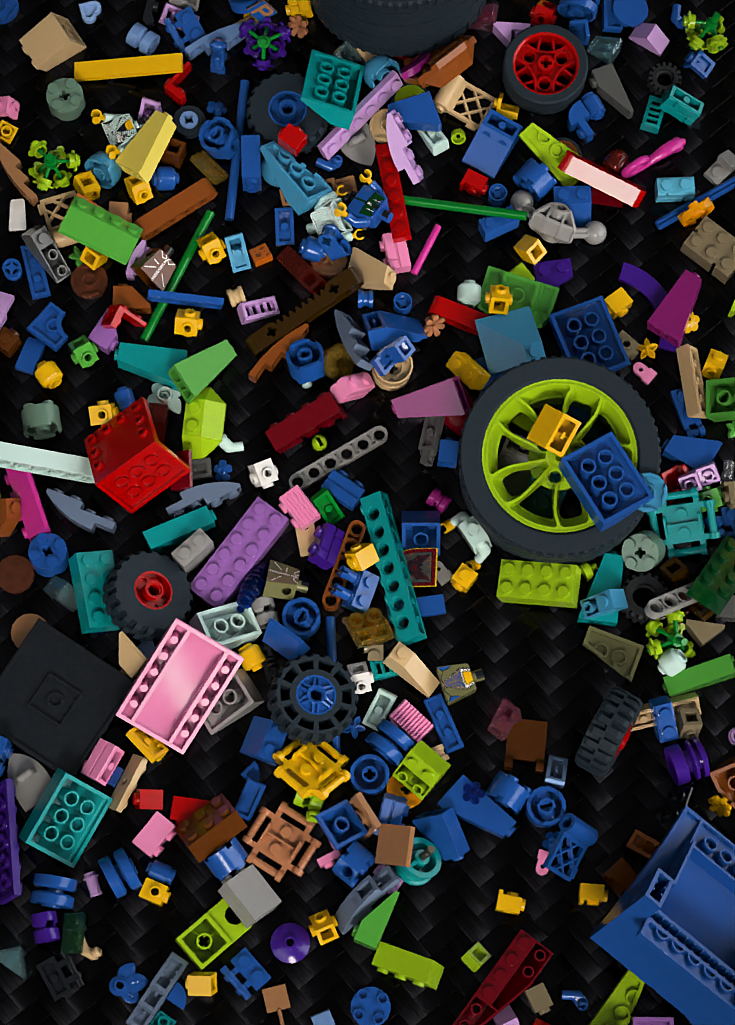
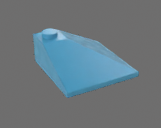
M529 306L508 311L507 315L496 314L474 320L490 375L510 370L514 366L518 367L520 363L528 362L532 359L540 360V357L546 358L542 340Z

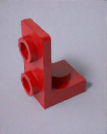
M189 61L183 64V73H176L173 78H168L164 84L165 94L181 107L185 105L187 100L185 91L178 85L192 71Z
M118 304L109 306L100 325L106 329H116L121 323L122 318L136 327H146L147 323L142 320L143 318L140 315L128 311L129 308L127 306Z

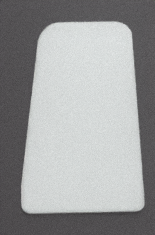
M13 199L10 202L9 231L26 230L25 200Z

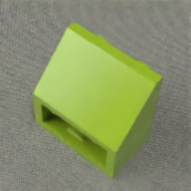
M420 740L409 751L392 776L420 800H423L451 765Z

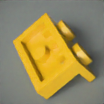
M133 727L126 734L129 740L151 763L159 762L169 751L164 743L137 727Z

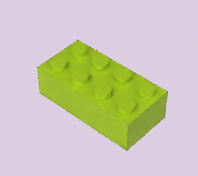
M501 559L496 597L501 602L577 608L582 570L577 565Z

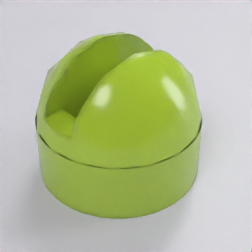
M454 129L451 132V141L454 144L459 145L465 142L466 135L463 129Z
M316 435L312 439L313 448L317 451L324 450L327 447V439L323 435ZM318 438H320L323 444L322 446L319 445L317 441Z

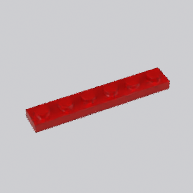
M388 142L377 144L375 149L383 191L388 198L389 211L393 213V219L390 222L393 243L412 240L399 172L393 162Z

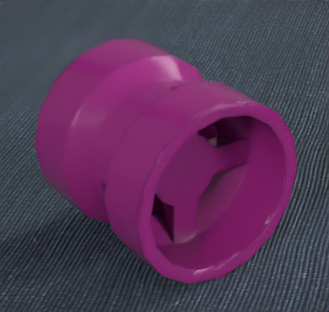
M436 487L426 500V504L434 506L436 511H440V514H442L452 498L448 495H443L441 490Z

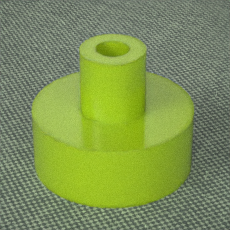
M587 562L578 565L582 570L581 574L587 582L595 578L593 572L598 570L595 562L591 565Z

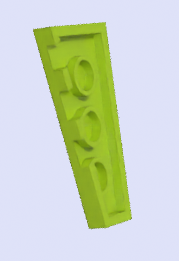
M531 123L518 135L535 156L549 168V172L562 186H574L579 181L558 169V165L565 152L568 150L575 153L534 123Z
M627 969L588 1025H628L645 982Z

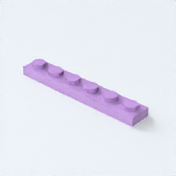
M392 70L357 105L349 130L336 126L317 145L325 159L329 160L404 85L396 71Z

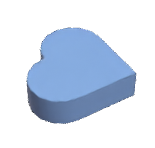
M94 0L79 4L83 21L87 24L94 23L96 16L102 11L100 3Z

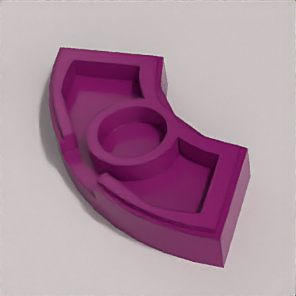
M429 52L412 59L410 64L399 70L401 78L406 80L421 71L424 63L428 65V61L431 60Z

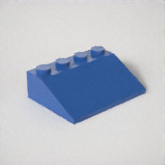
M603 296L549 315L548 323L562 356L577 357L579 360L583 358L590 362L594 361L597 365L601 367L603 365L614 372L631 364Z
M612 431L560 460L558 468L600 533L617 524L654 498V495Z

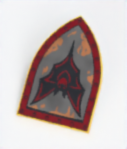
M415 548L403 551L413 587H437L438 548ZM394 565L390 566V573L393 571Z

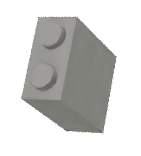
M199 528L171 553L173 562L175 561L188 577L215 553L214 543Z
M253 864L247 868L244 866L237 870L234 877L231 875L226 877L221 882L223 886L218 890L246 928H249L269 914L282 902Z

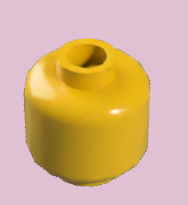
M44 360L36 366L37 369L34 375L43 388L54 389L61 384L63 373L54 361Z
M250 642L238 650V654L244 657L241 666L245 671L252 670L256 672L263 667L262 663L266 657L258 644Z

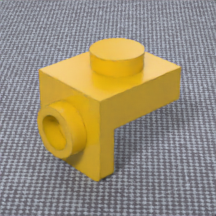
M500 92L499 98L494 100L493 109H496V112L510 120H517L520 106L502 103L504 93Z
M711 348L701 371L702 376L711 380L719 379L729 355Z

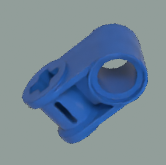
M333 224L324 225L318 242L328 254V257L332 261H336L350 255L351 246L338 228Z

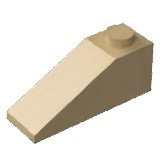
M400 641L382 662L428 698L440 683L419 657Z

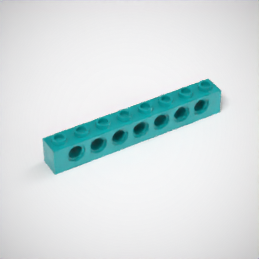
M378 491L360 498V510L365 516V528L370 535V543H373L380 559L375 565L381 575L379 580L382 587H384L386 594L384 599L391 612L389 617L395 627V639L397 642L400 641L407 646L426 639L427 635L388 494ZM379 511V516L375 519V513ZM384 529V533L380 537V531ZM386 547H389V551L385 555V549ZM391 565H394V569H393V571L390 573V571H389L390 566H391ZM396 583H398V584H399V587H398V589L395 591V590H394V586H395ZM401 601H403V602H404V605H403V607L400 609V608H399V604H400ZM406 619H408L409 621L407 627L404 626V622Z

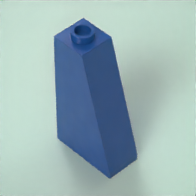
M464 774L436 805L439 809L453 806L458 818L502 839L505 835L509 838L516 830L514 827L516 821Z

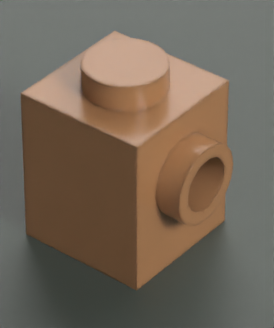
M109 202L110 213L132 223V213H129L128 203Z

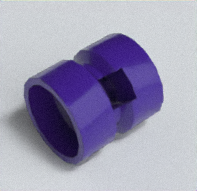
M46 911L31 915L32 927L36 928L33 932L35 944L61 939L59 928L55 925L58 923L56 911Z

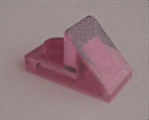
M495 3L485 5L482 8V13L477 16L476 22H473L469 29L492 32L493 23H496L499 6Z
M503 698L487 730L499 740H506L513 725L522 720L520 709L506 698Z

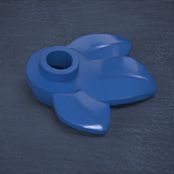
M127 963L120 967L117 976L112 978L109 983V990L113 995L121 996L125 1002L131 1004L140 1001L138 992L144 989L149 982L148 978L144 975L135 973V963ZM117 982L122 983V989L116 987Z

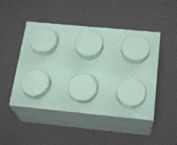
M247 599L196 613L189 622L191 627L229 649L255 642L262 634Z

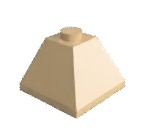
M121 631L119 633V665L122 668L120 672L135 681L148 659Z

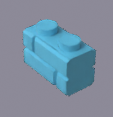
M694 177L656 178L654 185L655 202L693 200L695 196Z

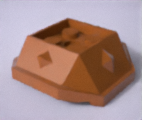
M460 34L450 44L444 45L438 50H433V52L429 53L431 60L428 61V65L424 63L422 70L404 80L405 83L421 85L423 89L428 86L444 87L473 64L474 44L477 42L475 37ZM420 55L404 58V67L410 64L412 59Z

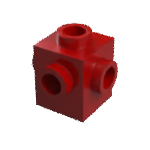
M540 0L536 7L533 6L529 17H532L530 24L554 25L557 19L555 12L558 5L546 0Z

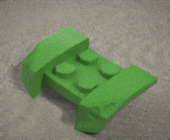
M488 266L481 287V301L477 304V307L487 315H491L492 313L488 312V303H485V293L489 292L490 285L500 284L509 286L513 300L512 305H509L508 311L529 306L537 328L546 326L560 288Z

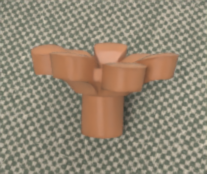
M300 15L289 17L291 22H288V26L293 28L291 30L292 36L298 33V37L303 38L308 33L306 28L308 20L302 19Z
M437 314L432 315V317L428 316L425 318L426 325L423 329L428 337H431L432 334L439 336V329H444L445 324H443L445 318L439 317Z

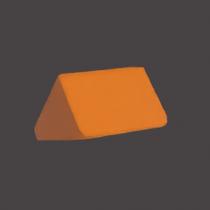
M265 243L248 250L255 267L273 260V256Z

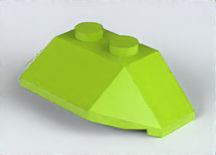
M206 387L191 403H186L182 444L183 451L191 450L192 460L206 458L222 442L226 404L211 387Z

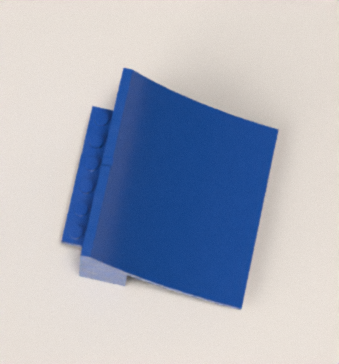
M686 805L682 808L669 831L640 873L593 931L590 938L696 1025H735V844Z

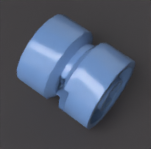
M138 22L132 26L126 37L127 44L134 48L139 47V51L146 56H150L160 42L158 34L151 30L148 31L145 26Z

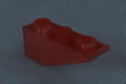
M287 245L276 257L313 295L315 293L318 294L326 285L327 281L290 245Z

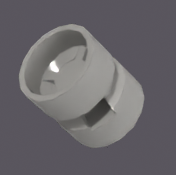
M263 596L249 602L260 629L267 628L271 617L280 623L278 612L274 611L276 607L274 598Z

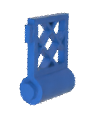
M567 813L560 819V832L543 867L570 882L579 870L577 867L587 847L597 841L598 831L572 813ZM564 838H566L567 846L562 848L561 844ZM579 846L576 855L573 856V848ZM568 852V859L563 861L562 854ZM557 857L558 864L551 866L554 858ZM569 864V869L565 875L564 866Z

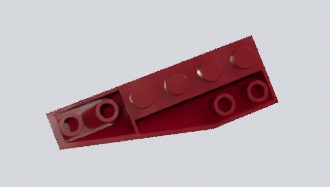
M521 929L453 1025H485L532 985L554 953Z

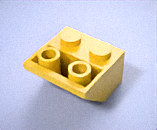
M545 403L526 439L563 458L581 422Z

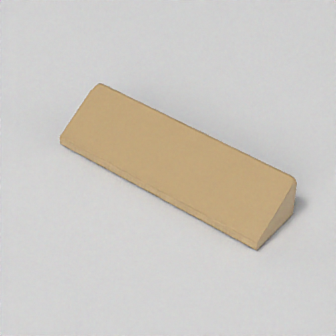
M685 344L676 348L687 416L690 418L707 419L706 395L698 349Z
M695 692L669 698L672 701L675 720L680 709H699L701 715L699 698ZM649 703L643 704L632 731L653 726Z

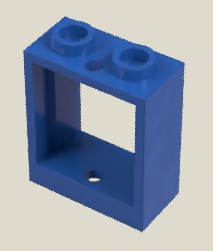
M241 135L243 191L249 193L262 191L260 135Z

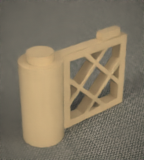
M458 75L439 89L433 102L438 113H449L466 123L465 127L475 132V130L479 129L490 109L493 108L495 98L465 81L461 75ZM465 88L473 91V98L465 99L463 93ZM485 98L491 102L489 107L481 108L479 99ZM476 101L478 109L469 111L467 102ZM463 104L466 112L458 113L453 109L456 105ZM471 114H480L481 121L479 124L471 120Z
M75 190L39 200L40 204L37 205L40 216L44 215L49 233L58 249L79 243L58 232L64 217L58 215L57 212L60 207L65 209L69 207L63 203L65 199L76 195ZM54 203L57 206L51 212L46 209L45 205ZM54 217L62 220L60 225L51 227Z

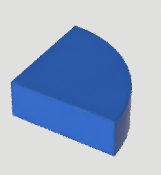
M255 761L240 774L246 781L248 777L257 781L260 780L259 767Z
M177 982L166 999L184 1010L187 1000L186 992L183 986Z

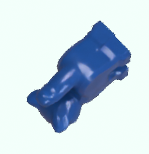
M216 37L209 44L212 48L210 72L225 74V60H227L226 42L222 37Z

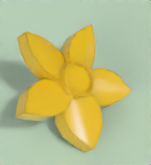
M646 338L644 345H639L638 348L639 351H642L641 359L645 358L647 354L650 358L655 359L654 351L658 348V344H650V341Z

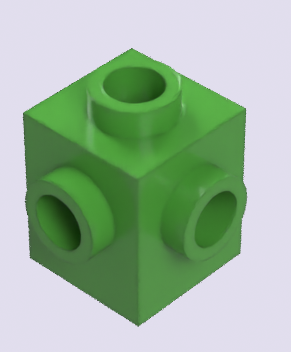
M85 335L68 344L72 351L70 356L75 365L79 363L82 368L90 367L95 361L99 360L96 354L98 352L94 342L90 343Z
M709 485L700 490L699 499L701 501L707 500V497L715 499V512L718 511V507L726 504L723 501L720 486L711 489ZM702 507V512L707 511L706 507Z

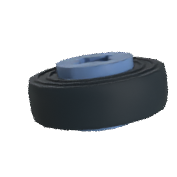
M187 105L181 107L173 116V123L177 126L175 132L185 139L198 137L201 126L206 122L204 113L195 106Z

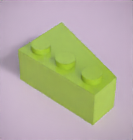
M381 941L372 961V965L376 966V971L388 975V972L395 974L394 977L402 981L409 979L416 986L422 988L427 986L434 990L437 989L445 968L432 959Z

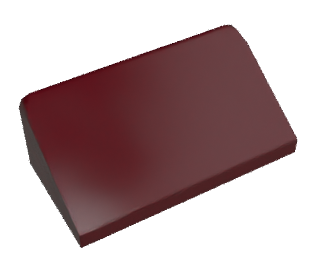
M191 450L173 452L190 466L191 471L172 484L170 488L173 491L190 489L193 487Z

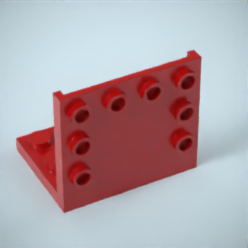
M143 396L84 439L95 485L131 514L191 471L187 463L158 440L148 402Z

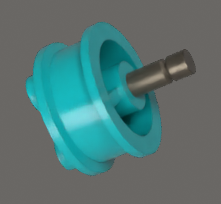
M415 837L410 867L394 865V868L404 882L409 885L420 886L427 883L439 872L441 868V855L432 842L425 838Z

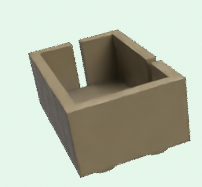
M705 216L695 231L684 241L680 251L708 272L714 263L716 266L712 271V275L725 284L735 272V237Z

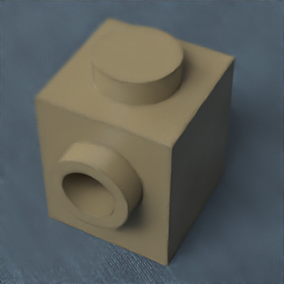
M622 330L619 333V337L628 358L632 361L639 353L637 350L640 344Z
M699 709L679 710L676 718L678 739L690 740L693 737L698 738L703 725Z

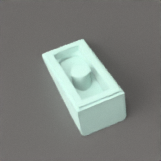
M417 130L434 156L449 149L448 139L442 131Z
M380 687L362 724L378 731V723L383 718H387L398 696Z

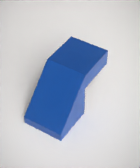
M403 335L381 349L370 363L380 376H385L396 363L405 362L416 349L407 336Z

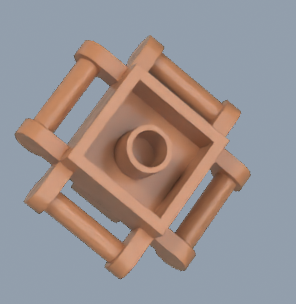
M285 801L281 803L275 814L261 806L259 815L247 834L241 838V841L253 848L245 862L250 865H256L275 877L274 880L277 882L281 881L287 870L302 877L303 870L315 850L322 844L309 835L316 823L308 822L305 816L290 808ZM285 813L306 826L304 832L282 819V814ZM265 818H270L271 821L258 842L253 841V837ZM305 842L310 843L297 866L292 865ZM261 853L282 866L281 869H275L256 857L257 854Z

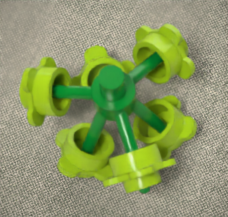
M688 11V14L683 16L682 26H685V33L688 36L686 39L689 41L688 45L692 50H708L709 53L714 54L723 50L728 45L726 42L728 40L727 37L721 35L725 32V27H723L724 18L720 13L714 12L712 17H708L706 21L696 20V14H691V11ZM708 33L711 35V38H708L706 45H704L705 42L701 39Z
M34 140L31 143L28 155L30 157L34 155L36 158L44 157V164L36 161L33 164L34 166L28 169V174L36 179V181L33 180V183H36L37 188L41 191H47L48 188L54 189L69 186L72 174L70 172L66 173L64 170L59 171L57 167L62 163H66L67 168H73L75 172L77 171V166H80V156L75 154L74 150H71V153L65 154L63 146L50 150L46 155L47 142L45 140ZM54 169L55 174L53 176V180L55 182L53 183L52 187V180H49L47 178L50 170Z
M680 609L665 615L668 622L665 628H663V623L659 622L660 618L650 620L647 623L646 637L649 638L651 635L657 637L660 633L667 636L666 642L649 638L646 647L650 656L653 655L655 659H658L659 655L672 646H675V649H680L686 658H693L695 656V651L692 648L693 643L682 635L683 630H685V624L679 622H683L685 614Z

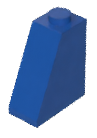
M430 91L387 105L388 112H385L386 118L387 114L395 109L396 113L399 112L402 116V124L405 129L442 131V123Z
M673 435L671 440L667 438L663 444L662 449L664 451L662 456L675 464H685L691 471L712 462L723 443L714 440Z
M453 806L423 812L412 820L421 834L436 846L444 861L451 859L453 861L461 860L464 858V854L470 850Z

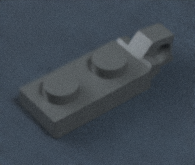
M445 416L425 417L418 447L421 455L420 463L424 466L432 467L434 456L437 455Z

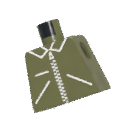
M270 560L262 596L292 600L296 591L307 593L309 582L299 580V569Z

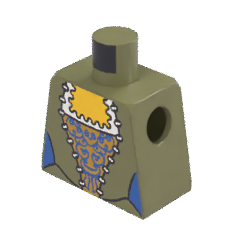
M468 663L442 666L436 669L447 706L475 693V683L485 680L482 669L471 672Z

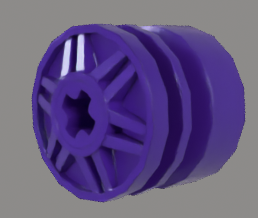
M697 737L690 739L691 744L688 740H684V750L677 743L664 747L665 760L676 786L690 783V773L693 774L696 780L701 778V774L704 778L710 776L708 756Z

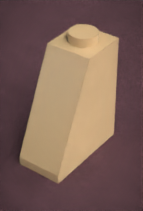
M353 247L348 268L353 266L364 281V284L359 289L393 290L396 272L383 262Z

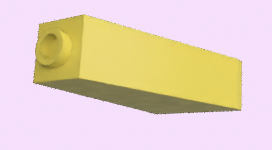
M155 110L117 157L115 162L125 173L148 184L177 127L173 123V118L170 114Z

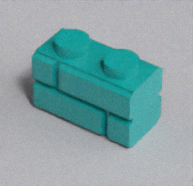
M672 85L662 96L659 108L690 126L700 116L704 103L677 86Z

